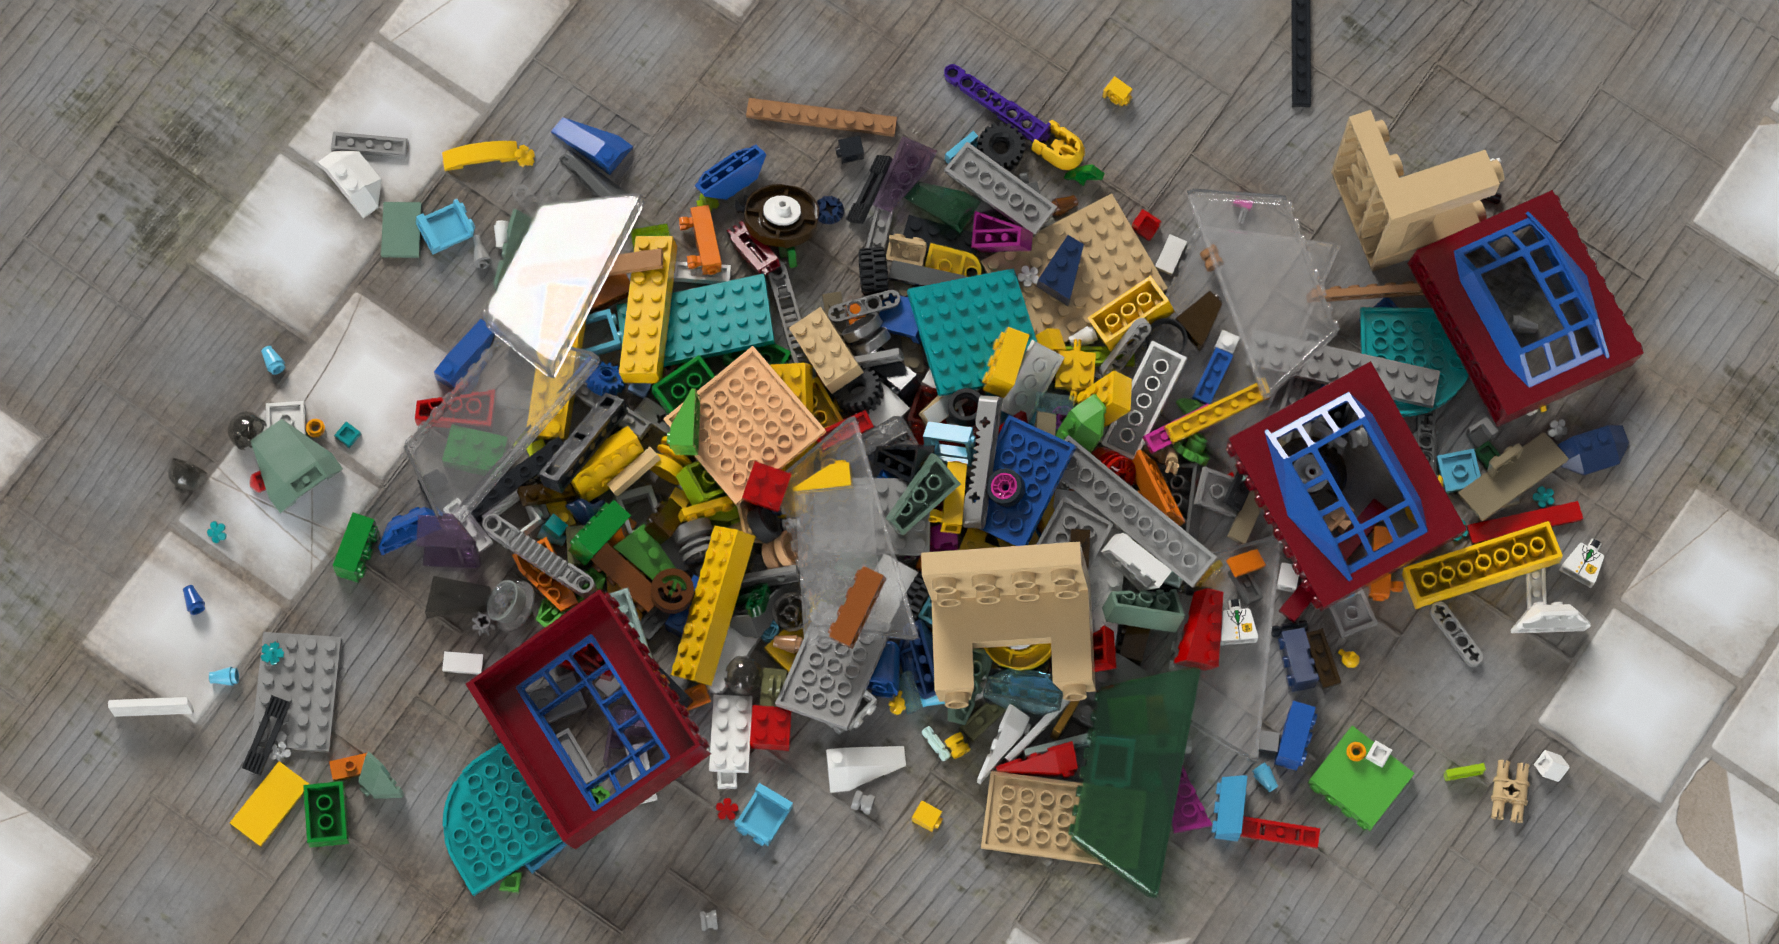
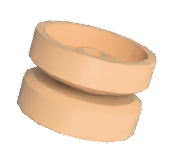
M793 529L781 532L779 537L770 543H763L762 557L768 570L790 565H797L802 570L810 562V551L805 539Z

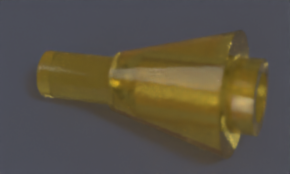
M1220 560L1214 562L1196 585L1201 587L1214 571L1223 567Z

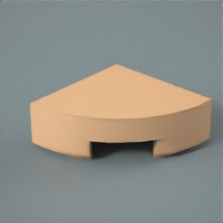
M1349 517L1339 524V533L1344 534L1352 523Z

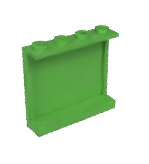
M1351 726L1310 778L1308 784L1315 793L1324 795L1326 797L1325 800L1329 804L1337 805L1341 808V812L1346 817L1354 818L1359 827L1371 831L1415 773L1392 755L1388 757L1383 768L1366 759L1374 742L1354 726ZM1360 742L1365 746L1366 755L1361 761L1355 762L1348 758L1346 750L1349 744ZM1357 749L1352 751L1354 755H1359Z

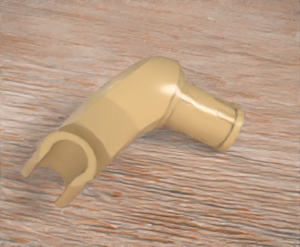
M1145 444L1143 452L1157 458L1159 463L1165 464L1167 466L1166 473L1172 472L1176 476L1180 466L1178 464L1177 451L1167 446L1151 454Z

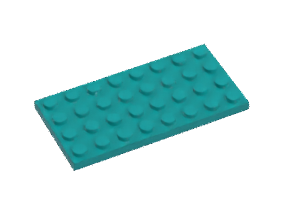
M764 274L672 293L663 367L689 362L698 355L704 359L747 350L752 346L756 348L775 344ZM627 303L616 305L619 329L622 334L621 344H623Z

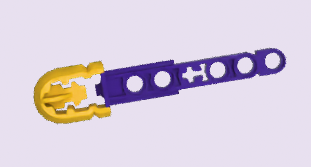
M950 64L945 67L944 77L947 82L955 87L958 85L960 91L997 115V118L1004 123L1011 124V128L1014 129L1016 127L1019 133L1021 132L1023 136L1033 142L1031 149L1037 155L1042 154L1043 159L1061 170L1075 169L1080 165L1085 156V147L1075 134L1064 127H1060L1059 123L1054 120L1045 124L971 74H966V71L959 66ZM950 70L958 72L956 77H949L947 73ZM965 80H970L973 84L971 87L966 88L962 83ZM980 90H985L987 96L980 98L977 96V93ZM1000 101V106L994 107V102L998 103ZM1011 110L1016 111L1017 116L1009 118L1007 112ZM1024 121H1030L1032 126L1027 129L1023 128L1021 124ZM1050 133L1054 134L1056 138L1061 139H1055L1052 142L1051 147L1053 150L1043 143L1050 138Z

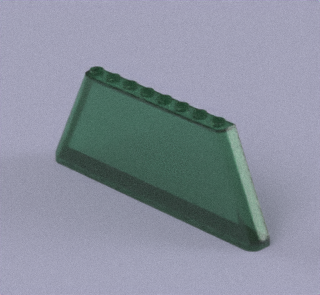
M1188 667L1100 687V690H1096L1094 701L1097 702L1096 709H1092L1090 718L1093 721V726L1088 729L1087 739L1090 740L1089 747H1085L1083 754L1086 762L1085 766H1081L1079 778H1082L1081 786H1077L1075 797H1079L1077 805L1074 804L1072 816H1075L1074 824L1070 823L1068 831L1072 843L1142 894L1154 899L1157 898L1200 677V668Z

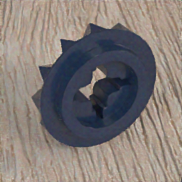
M831 195L823 196L817 200L820 210L818 221L831 225L841 220L844 214V206L839 198L837 199ZM826 204H828L830 208L834 207V209H832V216L828 211H824L826 209Z

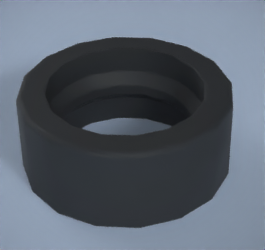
M964 388L952 394L948 403V413L955 424L964 427L976 425L977 412L971 416H961L956 412L955 404L962 399H971L978 406L981 396L979 392Z
M757 506L748 512L747 522L749 527L760 541L767 544L781 535L780 523L770 509Z

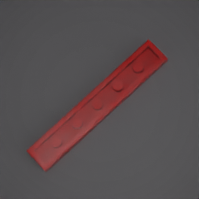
M1575 501L1467 525V531L1471 545L1547 521H1549L1551 527L1582 521L1583 516L1579 502Z

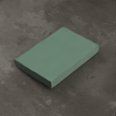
M383 202L381 257H420L421 232L415 221L416 216L420 215L422 211L421 202Z

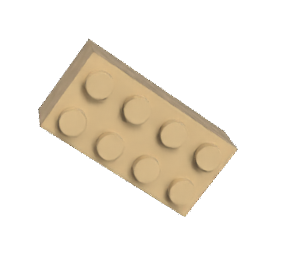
M821 307L789 327L821 380L832 394L864 373Z

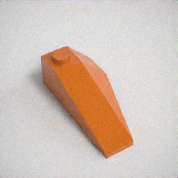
M547 537L537 541V543L542 544L545 548L556 554ZM512 554L519 571L561 612L578 604L573 591L517 554Z

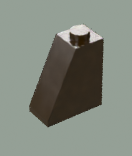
M1208 291L1175 319L1183 325L1187 333V339L1199 352L1203 349L1223 305L1221 298L1211 291Z

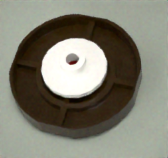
M771 184L759 188L749 196L744 212V224L751 236L764 245L790 248L808 241L816 233L820 210L814 197L804 189L791 185Z
M1302 437L1295 438L1282 446L1288 457L1308 447ZM1310 437L1314 443L1321 440L1320 438ZM1327 443L1318 448V451L1342 492L1347 482L1346 466L1342 456L1337 453V449L1334 447L1327 448L1329 447ZM1312 453L1292 462L1304 484L1323 474ZM1324 480L1307 490L1319 511L1338 500L1328 480Z

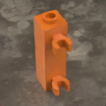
M709 205L690 208L691 217L679 218L680 231L693 228L699 256H687L688 269H695L701 266L703 275H715L722 272Z
M1375 526L1373 529L1371 548L1373 551H1376L1393 541L1387 527ZM1390 574L1369 586L1368 598H1373L1374 601H1384L1388 599L1390 591L1402 592L1404 582L1391 581Z

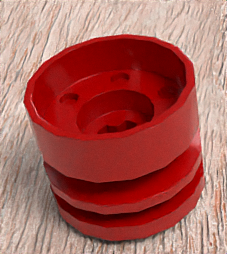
M1107 447L1098 448L1091 453L1130 486L1133 484L1136 468L1131 459Z

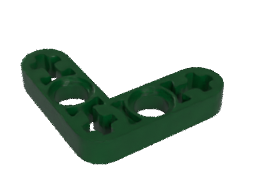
M760 583L740 589L735 607L747 604L746 610L749 617L754 618L762 615L766 611L771 595L768 583Z

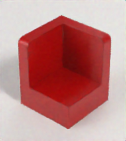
M1142 209L1131 227L1135 233L1150 241L1160 228L1161 220Z

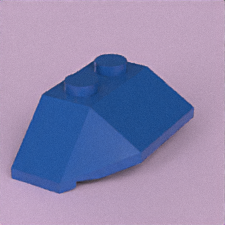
M757 145L735 151L705 171L695 184V187L705 197L727 200L757 180L766 153Z
M416 507L404 516L397 515L388 522L378 546L381 556L452 525L450 516L426 507Z

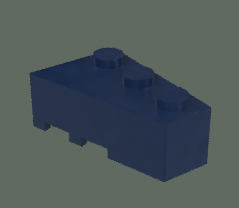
M1067 235L1039 277L1036 287L1069 306L1084 244Z
M1305 628L1281 632L1280 638H1278V646L1280 650H1283L1284 654L1282 664L1284 668H1287L1288 675H1286L1287 686L1291 687L1292 692L1315 688L1319 676L1318 673H1314L1313 665H1315V662L1310 655V645Z

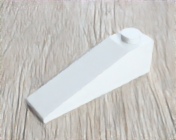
M1009 704L999 726L998 735L994 738L990 753L987 755L977 779L979 784L987 778L991 771L1020 742L1023 735L1029 733L1031 724H1029L1030 717Z
M904 746L849 747L826 750L830 793L851 791L862 784L869 783L880 776L887 775L906 766Z

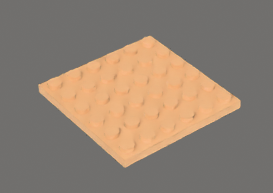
M753 346L697 391L701 399L698 455L694 456L736 506L743 501L742 496L755 461L781 470L826 433L822 425ZM683 403L664 418L669 427H671Z

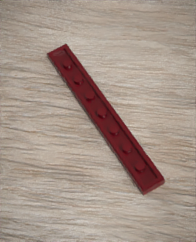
M1373 498L1357 517L1359 524H1363L1385 512L1388 508ZM1379 522L1364 529L1366 537H1368ZM1351 524V526L1345 531V533L1354 528L1353 524ZM1358 534L1338 544L1345 561L1362 544ZM1300 584L1279 609V612L1295 623L1312 603V595L1309 591L1306 592L1302 584Z

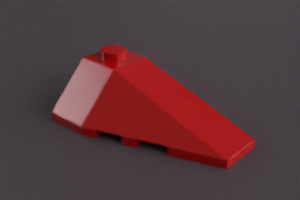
M1070 741L1047 748L1048 751L1042 755L1036 752L1026 757L1027 760L1023 761L1022 758L998 765L995 771L1026 776H1063V778H1068L1075 775L1078 765L1074 745Z

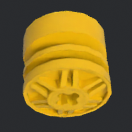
M664 436L661 444L657 446V450L661 454L656 453L661 459L650 470L660 478L672 484L680 485L676 478L677 474L686 465L695 462L696 458L694 455H675L673 450L670 449V444H667V436Z

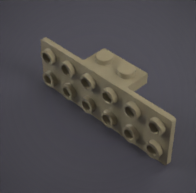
M1543 432L1522 447L1519 443L1513 447L1509 446L1501 456L1493 457L1489 461L1487 472L1460 490L1458 495L1484 521L1568 461V457Z

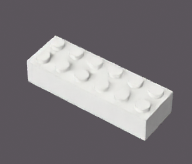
M1152 341L1132 380L1131 411L1111 423L1101 444L1131 459L1134 458L1138 450H1143L1145 442L1142 437L1152 432L1188 358Z

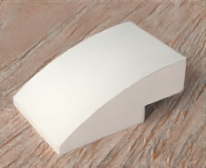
M882 382L884 396L883 399H880L881 404H876L877 409L874 411L870 409V414H868L878 435H884L910 409ZM858 386L851 391V393L858 394L865 389V387Z

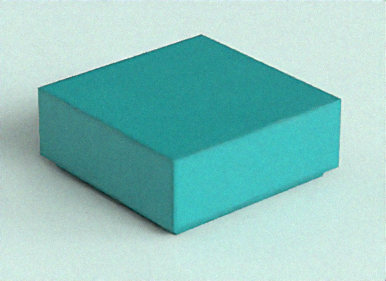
M346 421L335 433L334 437L350 448L360 437L361 432Z
M553 513L542 529L557 540L568 525Z

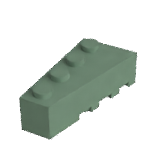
M931 453L885 519L898 534L904 535L960 486L961 483L936 454Z
M1171 589L1169 592L1156 590L1155 593H1148L1147 590H1141L1139 593H1134L1133 591H1112L1102 607L1106 622L1176 633L1185 617L1176 589Z

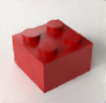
M755 461L742 500L779 513L792 474Z
M753 705L750 749L789 751L792 711L781 707Z

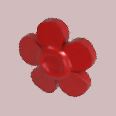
M730 798L723 800L724 805L720 802L716 805V810L721 811L718 813V817L721 820H724L726 815L729 820L735 818L733 812L738 810V805L736 803L731 805L732 801Z

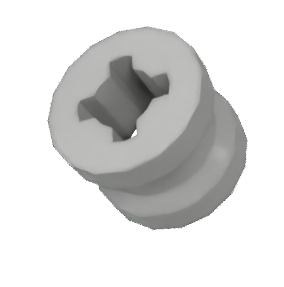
M711 910L708 913L700 911L702 931H706L708 928L718 929L716 910Z

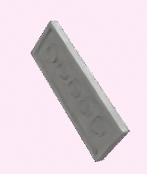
M968 142L965 143L944 169L947 175L1012 222L1033 232V237L1057 210L1056 205Z

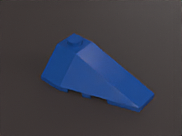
M564 117L551 131V133L609 175L612 174L633 149L631 144L618 135Z
M480 319L435 369V378L457 394H460V396L471 394L479 383L496 329Z

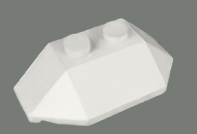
M333 151L318 162L363 219L379 207L382 180L359 151Z
M1543 602L1534 603L1532 607L1526 610L1512 627L1511 633L1585 631L1591 627V623L1570 604L1563 605V602H1554L1551 605H1545Z

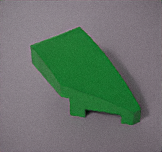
M1093 164L1084 165L1065 173L1064 179L1068 181L1075 180L1084 186L1086 180H1103L1105 173Z
M794 246L790 248L778 247L780 258H788L790 268L797 267Z

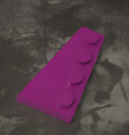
M1177 753L1158 756L1157 761L1173 834L1211 827L1212 823Z

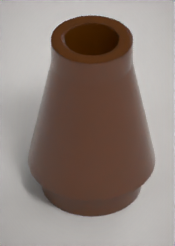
M1076 196L1052 199L1051 202L1057 206L1053 216H1061L1077 206L1078 200Z

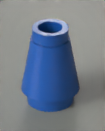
M188 585L184 587L183 594L187 611L191 615L203 612L205 610V602L194 586Z

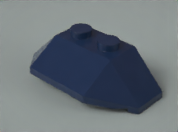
M1607 425L1573 436L1557 445L1568 457V461L1561 468L1584 476L1619 465L1629 445V440L1623 425Z
M920 619L903 628V635L899 644L900 663L908 689L924 699H929L936 696L933 633L923 620Z

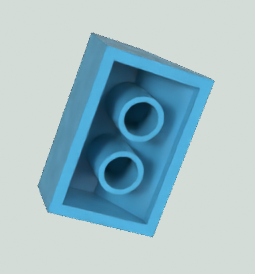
M1245 775L1222 777L1220 783L1217 782L1216 794H1219V799L1214 804V813H1217V818L1212 823V832L1215 833V839L1238 841L1240 838L1247 786V776Z

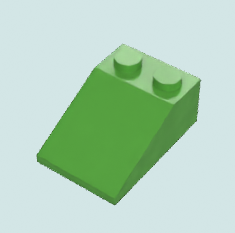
M696 389L690 390L671 424L670 432H667V444H670V449L673 450L675 455H698L701 399Z

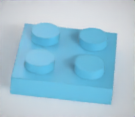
M1474 449L1437 456V465L1440 476L1443 477V488L1446 494L1462 490L1481 476Z

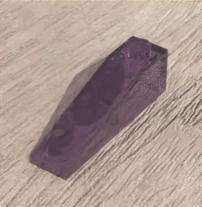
M903 136L873 206L891 212L930 169L937 150Z

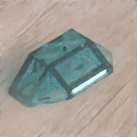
M1009 668L988 677L984 697L1004 709H1007L1009 704L1022 712L1045 715L1061 709L1063 692L1053 683V677L1048 673L1031 670L1017 671Z

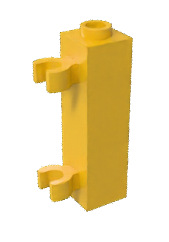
M948 461L947 468L961 485L943 500L942 511L937 509L930 511L928 521L931 523L941 522V532L960 534L967 464L960 461Z

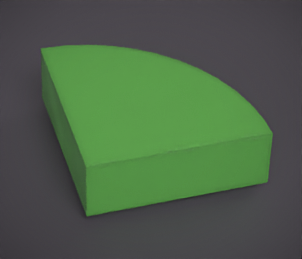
M1181 398L1176 401L1184 415L1203 406L1199 401L1188 398Z
M515 872L506 877L501 882L499 890L519 893L522 872Z

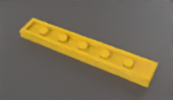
M1263 380L1165 425L1164 429L1172 444L1270 399L1271 395Z

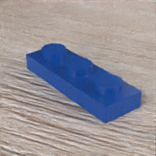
M1216 347L1192 399L1205 405L1211 404L1233 358L1232 354Z

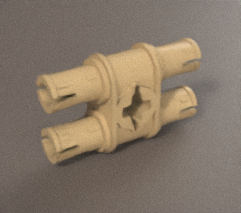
M1498 760L1497 775L1493 779L1491 818L1496 819L1498 812L1497 820H1503L1505 803H1511L1513 806L1510 821L1515 822L1517 819V823H1523L1524 806L1528 804L1527 793L1528 787H1530L1528 773L1530 765L1525 763L1523 769V763H1517L1516 780H1510L1508 778L1510 761L1506 760L1504 763V760ZM1508 788H1512V795H1509Z

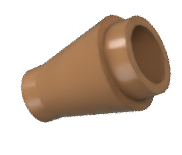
M798 635L775 636L773 647L795 654L796 652L798 653L803 639L798 637Z

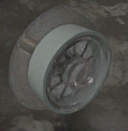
M505 580L493 589L488 599L487 612L491 619L496 620V625L500 630L504 632L515 631L528 618L532 617L535 599L533 587L526 581L513 582Z

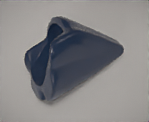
M597 497L590 502L578 498L566 504L565 507L582 525H586L606 502L605 500L600 501Z

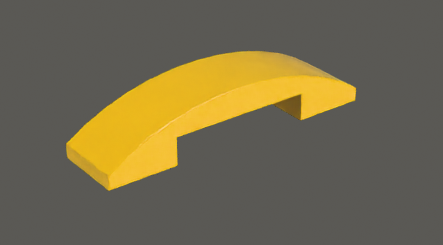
M481 142L442 152L444 170L462 169L464 165L498 160L501 163L516 161L519 159L514 157V152L518 149L517 142Z

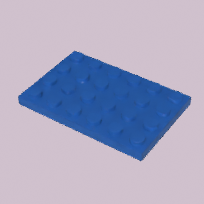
M1008 415L998 435L993 473L1004 468L1014 470L1022 477L1025 483V493L1021 501L1011 507L999 506L989 497L986 524L984 529L980 530L1014 546L1028 545L1077 447ZM1004 485V491H1007L1009 486Z

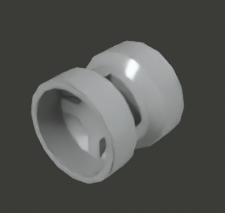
M857 790L851 809H861L865 814L870 815L876 796L871 794L867 796L862 791Z

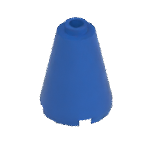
M887 641L867 688L872 690L871 694L891 698L893 694L897 696L899 692L900 648L895 642Z

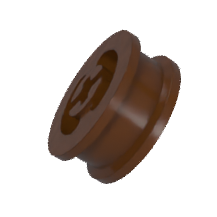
M676 568L665 569L659 572L653 579L651 599L660 611L667 614H677L687 609L692 602L694 585L689 575L684 571ZM668 579H676L682 582L686 588V591H682L680 584L677 582L675 592L671 596V602L681 599L677 603H667L659 596L658 592L662 591L664 598L668 599L669 590L674 585L673 580L663 583Z

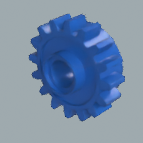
M601 361L600 365L594 362V365H589L588 369H586L584 382L587 383V387L593 393L599 396H603L605 393L613 396L617 395L618 392L622 393L626 383L623 382L619 375V366L613 367L610 362L608 365H605L603 361Z

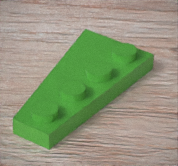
M642 524L615 544L613 548L653 580L659 572L676 567L658 542L644 530L646 525ZM668 579L663 582L674 581L672 589L669 590L670 596L675 592L677 582L680 584L682 591L686 589L683 583L676 579Z

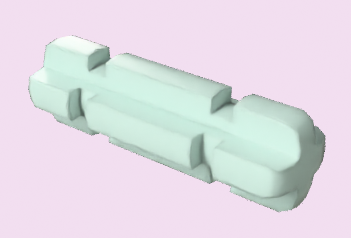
M930 726L924 728L922 735L925 739H928V743L934 751L939 753L940 759L942 761L949 759L951 753L948 749H945V745L936 734L934 735L933 729Z

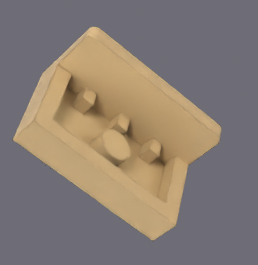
M902 234L889 235L886 260L888 262L896 260L923 266L927 250V243L923 239L917 237L909 239L905 238L906 236Z

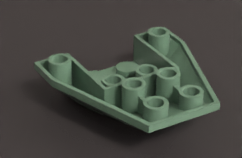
M283 419L250 441L268 497L280 514L295 504L298 498L325 479L329 480L343 470L331 452Z

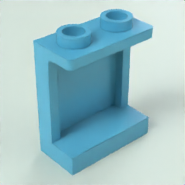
M458 199L453 200L452 204L426 216L423 213L416 216L415 223L432 255L473 237L475 225L472 219H468L466 216V208L463 203H459Z
M759 783L739 819L735 821L736 830L744 836L748 834L754 837L753 841L761 846L764 844L769 846L793 808V802Z

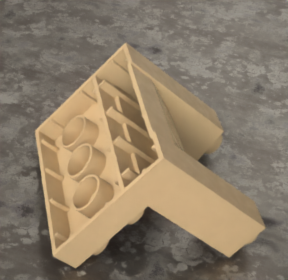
M1371 110L1349 117L1331 173L1373 272L1409 260L1416 250L1487 219L1485 208L1480 200L1495 195L1500 182L1504 181V173L1500 162L1497 159L1490 161L1486 150L1399 178L1404 175L1403 165L1397 154L1389 155L1385 145L1390 140L1387 126L1383 120L1375 121Z
M1080 542L921 553L922 577L932 600L934 685L939 702L945 701V706L952 709L969 706V700H971L974 689L973 648L1051 643L1053 683L1063 692V699L1068 701L1083 700L1087 697L1086 692L1096 691L1091 584Z

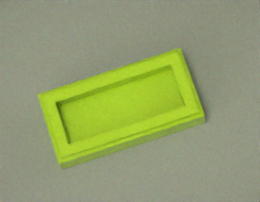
M1484 763L1448 769L1443 775L1445 781L1482 775L1486 768Z

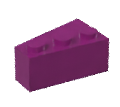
M975 211L971 248L983 253L1032 250L1033 232Z

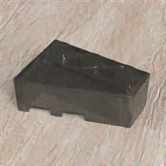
M433 576L425 610L426 617L433 618L435 616H451L452 614L487 611L488 599L492 592L491 587Z

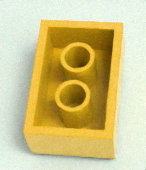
M1008 327L1005 332L1000 333L999 338H996L992 349L995 352L993 356H990L987 364L990 368L982 380V383L985 384L983 391L1002 398L1006 397L1015 385L1029 334Z
M1114 370L1081 391L1077 396V405L1091 395L1096 394L1106 406V413H1104L1105 428L1131 411L1132 379Z

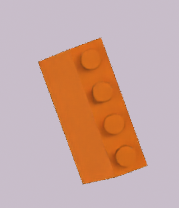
M1141 449L1138 450L1132 460L1136 468V476L1133 482L1135 485H1138V492L1179 526L1183 525L1186 522L1156 461Z

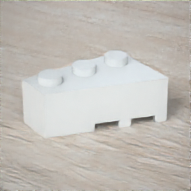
M1124 533L1114 535L1101 551L1139 591L1159 588L1172 572L1171 569Z

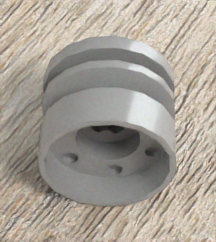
M699 518L686 522L677 527L673 533L676 545L683 546L679 553L683 556L682 561L684 564L691 565L705 560V554L713 531L709 518Z

